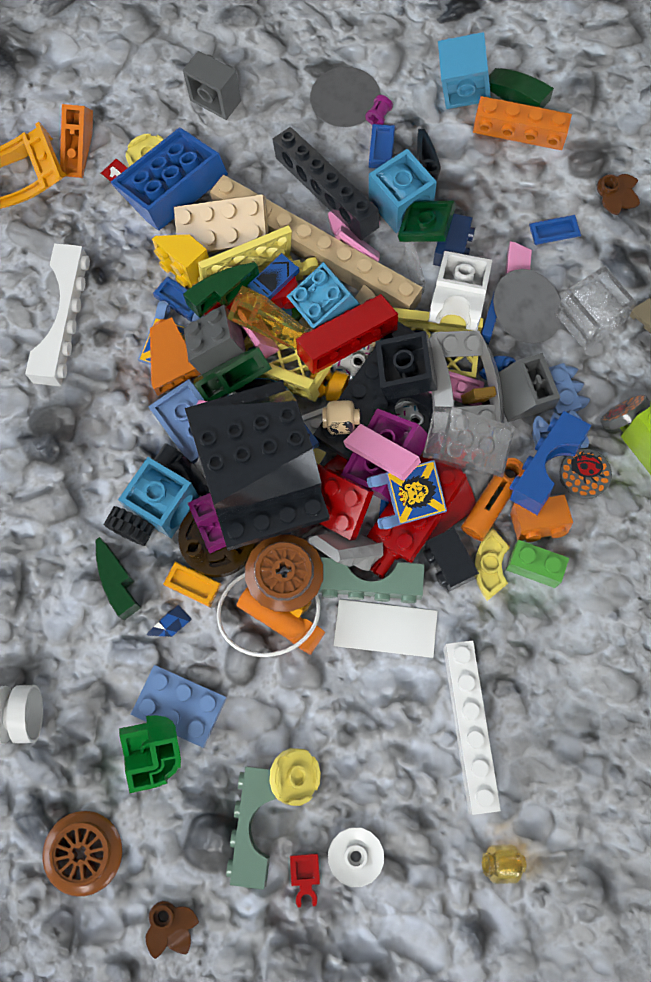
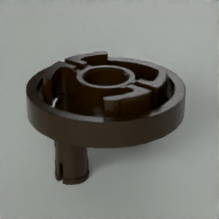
M191 511L188 512L179 528L178 544L181 554L189 566L198 573L209 577H225L241 570L246 565L251 551L256 547V543L230 551L225 546L209 553L196 522L193 523L194 517Z

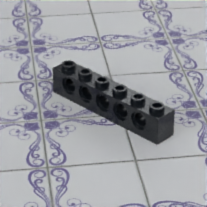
M291 126L272 138L276 159L360 240H363L379 228V209Z

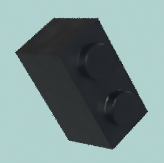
M455 528L426 541L425 550H423L424 556L428 563H433L438 571L435 573V576L442 588L446 587L448 592L477 578L479 572Z

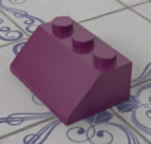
M380 409L376 410L367 426L372 431L419 457L430 439V436L419 424ZM353 452L341 475L374 491L373 496L392 504L387 484L372 488L368 487L367 484L368 477L387 473V471Z

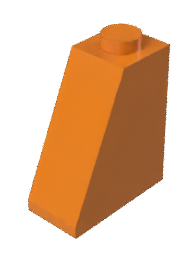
M172 317L157 321L150 328L151 383L156 395L159 396L181 385L188 379L191 380L201 374L188 361L186 343Z

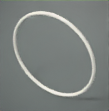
M283 567V568L281 569V570L287 571V572L291 571V569H290V570H287L286 567ZM245 573L233 580L223 592L217 607L219 630L232 647L251 656L272 657L294 650L309 638L319 620L321 607L319 595L317 594L315 596L317 607L315 620L310 630L301 640L277 652H252L236 645L227 636L221 623V607L225 596L238 581L245 577Z

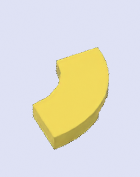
M494 528L488 532L480 543L474 563L479 572L476 578L478 587L487 601L508 584L503 575L502 561L510 546Z

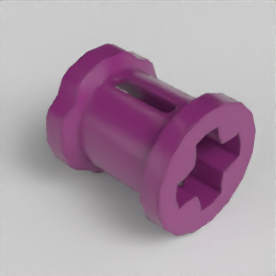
M384 95L376 96L373 107L365 114L366 120L371 125H383L387 112L393 108L392 101Z

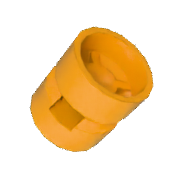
M330 369L318 388L320 393L318 398L325 396L327 401H337L348 386L350 374L338 370L332 373ZM311 373L310 378L315 379L318 373L314 375Z

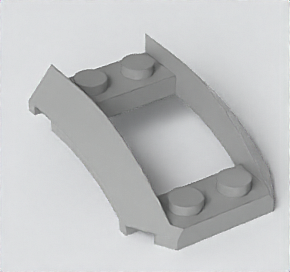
M480 331L432 333L429 340L432 345L438 390L432 391L433 413H436V429H434V433L443 434L504 429L501 381L493 354ZM481 356L488 387L495 386L497 395L489 399L490 405L454 407L452 385L445 358Z

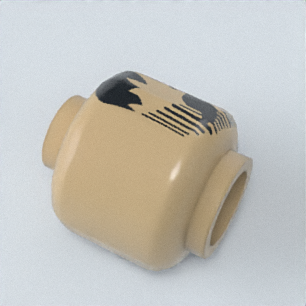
M350 400L330 401L327 404V408L322 410L323 428H327L330 434H351L355 430V425H360V409H355L353 402Z

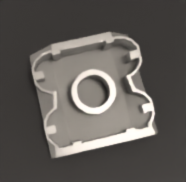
M360 531L356 540H348L336 532L315 535L309 538L310 544L337 563L350 567L354 565L366 571H370L373 563L383 556V542L376 543L360 533Z

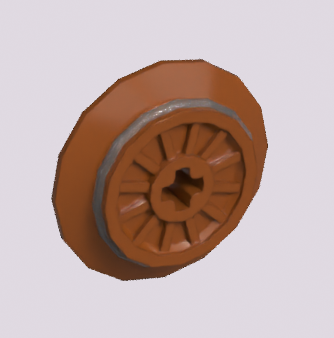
M279 535L263 540L251 551L245 565V581L251 596L261 606L276 612H292L306 606L318 594L323 582V564L317 550L306 540L294 535ZM281 566H286L287 570L291 569L287 573L288 577L282 578L281 574H277V572L281 571Z

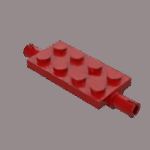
M457 444L451 446L443 461H438L423 453L420 456L421 463L435 461L446 509H448L467 480L466 474L456 470L463 457L467 454L466 450L461 446L458 447ZM391 503L387 505L379 518L395 515ZM445 512L389 529H379L376 522L367 537L376 543L383 542V556L373 564L370 571L384 579L395 560L401 558L412 563Z

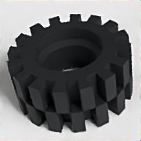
M113 506L103 524L109 530L114 531V533L142 546L146 545L155 528L151 523L141 519L138 515L136 516L132 512L117 506Z

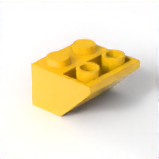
M190 234L154 236L152 238L155 246L154 252L160 259L159 265L166 273H173L177 282L183 287L191 288L197 284L200 277L198 262L209 258L207 249Z

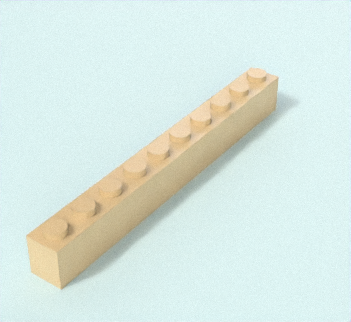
M222 175L210 191L212 201L259 195L225 175ZM266 199L268 232L271 233L289 225L292 231L290 252L304 260L316 257L318 266L324 262L342 282L360 291L363 285L367 286L376 296L382 294L393 308L416 309L421 301L423 287Z

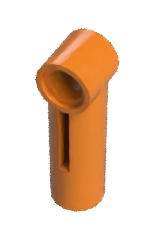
M507 458L500 464L498 470L461 526L462 531L475 540L483 541L513 492L509 488L514 478L507 477L504 470L510 469L515 472L516 476L520 477L525 471L522 469L523 463L519 459ZM499 486H501L503 490L501 491L498 498L492 505L491 509L488 511L485 508L489 504L490 500L496 493Z
M248 587L237 602L238 608L288 639L292 644L301 640L313 625L311 621L302 617L298 618L290 612H276L261 606L251 596ZM316 625L309 638L298 648L311 655L326 632Z

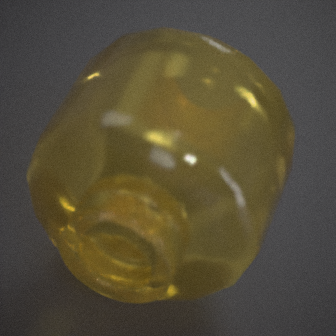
M512 844L489 846L482 855L483 873L494 884L518 883L527 868L525 856L521 855L519 849Z

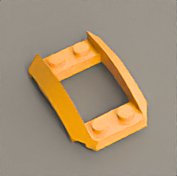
M37 122L35 124L36 128L28 134L23 132L15 139L0 146V168L29 156L38 180L29 186L0 197V209L27 201L67 176L61 170L50 141L53 138L40 122Z

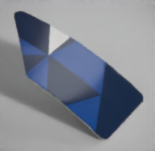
M178 605L163 617L147 633V636L173 637L191 621V618Z

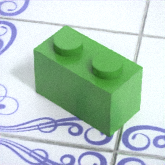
M518 540L513 547L506 571L556 588L562 583L569 558Z

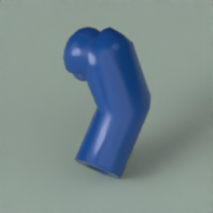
M494 356L498 372L516 362L513 357ZM483 367L479 374L484 380H487Z

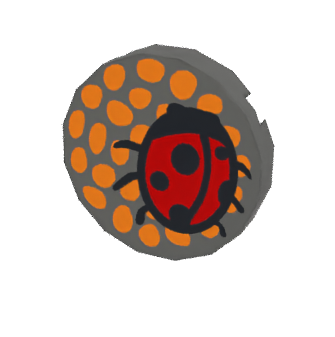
M644 394L629 398L606 412L600 419V422L606 430H614L625 426L635 419L636 413L640 410L643 412L651 405L650 401Z
M579 449L575 457L567 456L562 462L559 471L562 485L565 486L568 493L580 499H593L607 489L612 479L611 466L607 459L599 452L591 449Z

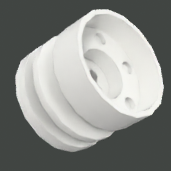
M16 685L12 690L8 686H1L0 744H7L10 739L13 743H35L39 738L43 722V700L40 689L37 685Z

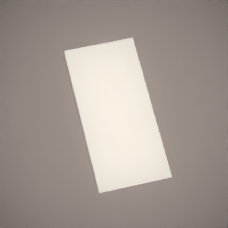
M339 600L334 646L433 658L438 611Z

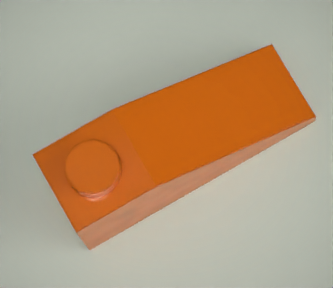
M62 104L60 167L67 174L65 177L83 178L93 128V110L85 106Z

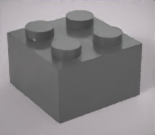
M197 51L183 69L190 101L227 120L241 102L236 70L228 64L225 65L217 61L211 55Z
M225 305L210 311L207 315L184 327L188 361L202 375L246 352L241 324Z

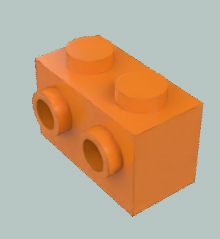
M565 495L549 497L538 515L516 503L513 504L510 512L517 541L535 542L549 536L560 538L569 532L573 524Z

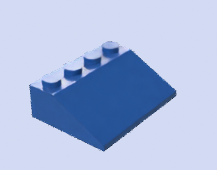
M179 127L113 179L111 184L150 225L159 231L175 218L174 207L193 204L214 187L222 175L227 176L228 173L218 152Z

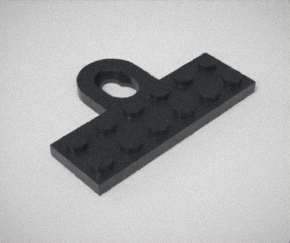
M398 322L397 330L380 340L416 332ZM375 346L337 401H352L354 408L360 409V424L365 427L368 426L377 409L397 416L395 406L402 401H409L423 415L424 422L420 426L430 436L429 440L437 435L434 433V429H436V413H433L432 397L427 393L387 400L380 387ZM322 421L313 434L318 442L349 461L353 451L345 447L343 441L350 434H330L327 428H323Z

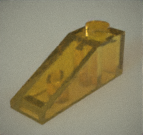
M243 285L227 317L228 320L294 350L297 348L296 339L306 329L266 296Z

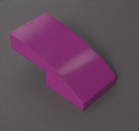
M209 493L188 502V506L209 553L225 547L226 544L211 494Z

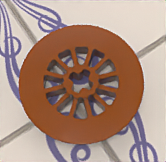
M92 811L74 812L59 820L47 835L43 847V866L48 879L58 890L71 896H88L105 888L115 877L122 859L121 838L112 822L103 815ZM81 828L87 830L83 841L81 835ZM73 830L75 831L76 842L70 836V832ZM94 832L97 836L89 843L91 833ZM64 838L71 847L62 844ZM100 839L103 846L93 849V845ZM85 847L84 854L87 858L77 860L78 853L75 851L76 848ZM59 848L67 851L69 854L59 856ZM103 851V859L94 856V852ZM68 858L69 862L62 868L59 861ZM91 860L100 863V867L98 870L92 864ZM73 864V868L69 876L65 873V871ZM86 866L92 872V876L89 878L87 877ZM78 868H80L81 879L75 878Z

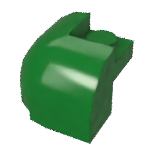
M158 715L146 716L147 723L119 728L129 793L165 785L168 783L167 780L176 773L177 769L181 768V755L176 727L169 718Z

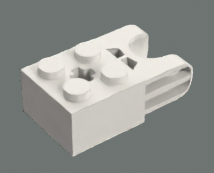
M445 251L428 322L440 324L444 316L457 315L465 320L466 329L477 331L492 260Z

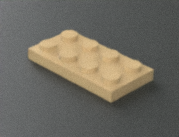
M263 194L174 207L176 235L190 234L207 249V253L230 250L269 234L266 196Z

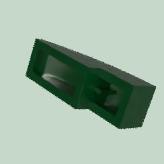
M495 68L489 75L490 92L504 101L544 108L551 100L554 88L530 75L503 68Z
M253 262L234 266L198 282L183 293L187 306L199 318L217 303L227 307L248 289L247 285L260 274L258 265Z
M256 347L194 379V386L204 401H211L220 398L226 393L228 395L272 368L260 348Z
M99 537L95 540L97 568L101 584L115 613L125 621L141 608L127 589L135 581L108 544Z

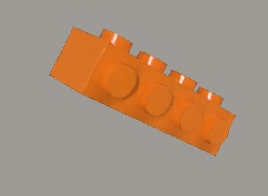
M481 96L473 133L562 151L572 114Z

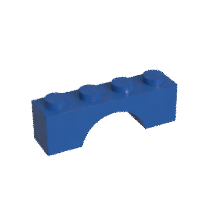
M563 411L559 419L554 417L547 429L550 433L546 438L542 436L535 447L537 453L534 457L529 456L522 467L525 470L521 477L517 475L511 483L509 489L513 490L510 500L538 515L555 485L546 472L545 464L557 456L575 457L592 425Z

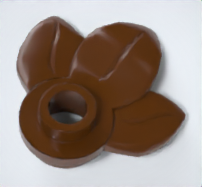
M609 174L602 177L598 181L597 191L603 196L602 204L608 212L618 215L622 208L631 209L639 206L640 200L632 190L636 186L638 179L628 174H621L619 176Z
M160 901L151 908L149 912L151 926L145 936L150 955L156 959L163 953L166 947L184 955L189 952L191 946L189 929H192L199 923L198 917L192 909L186 906L175 907L169 901ZM164 910L168 913L167 921L160 919V911Z

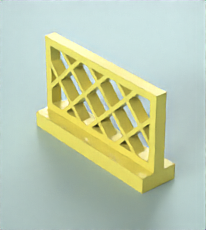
M289 225L198 262L200 273L198 282L222 270L253 262L258 265L259 273H261L281 253L289 260H292L290 256L292 231Z
M394 308L398 313V322L413 331H426L429 338L431 336L430 332L473 331L466 329L465 320L457 315H446L441 319L440 324L428 322L430 312ZM480 318L477 330L481 333L483 327V318ZM478 356L466 357L472 364L471 372L461 371L456 365L464 357H458L454 361L450 357L445 358L449 363L447 365L448 371L473 379L476 378Z
M259 317L258 319H260L264 326L271 328V333L269 334L279 348L277 352L279 359L270 362L269 364L272 369L257 378H268L275 381L283 380L284 386L291 393L315 402L320 395L318 388L332 365L318 372L315 379L306 377L305 372L309 371L306 365L302 364L300 357L297 355L296 339L305 332ZM285 334L291 336L292 340L281 344L278 343L277 337ZM247 335L244 340L246 351L254 346ZM294 346L295 353L282 358L281 350ZM298 360V368L292 370L285 368L284 364Z

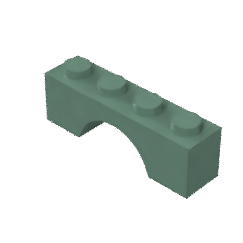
M320 557L323 564V582L318 593H322V597L337 598L338 594L348 595L349 599L363 600L364 596L374 597L375 601L388 602L390 598H400L402 603H416L417 600L422 599L424 564L398 562L393 572L386 578L379 581H365L356 577L348 566L337 563L331 558Z
M245 767V772H240L238 789H242L241 801H236L234 818H238L237 830H232L230 847L235 849L233 859L228 860L226 877L231 878V886L264 890L267 885L270 856L263 853L255 844L252 836V821L262 805L277 799L271 790L269 781L270 769Z

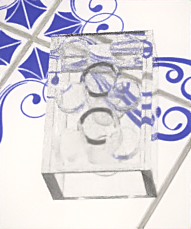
M435 406L422 457L482 475L503 477L515 427L455 407Z

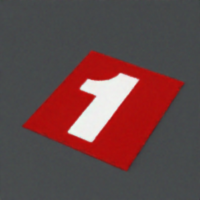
M115 159L100 174L111 182L128 167L118 159Z

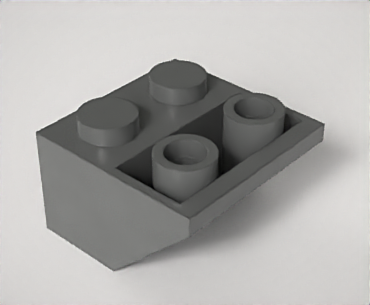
M543 353L520 359L498 372L502 387L503 410L507 422L555 409L561 398Z

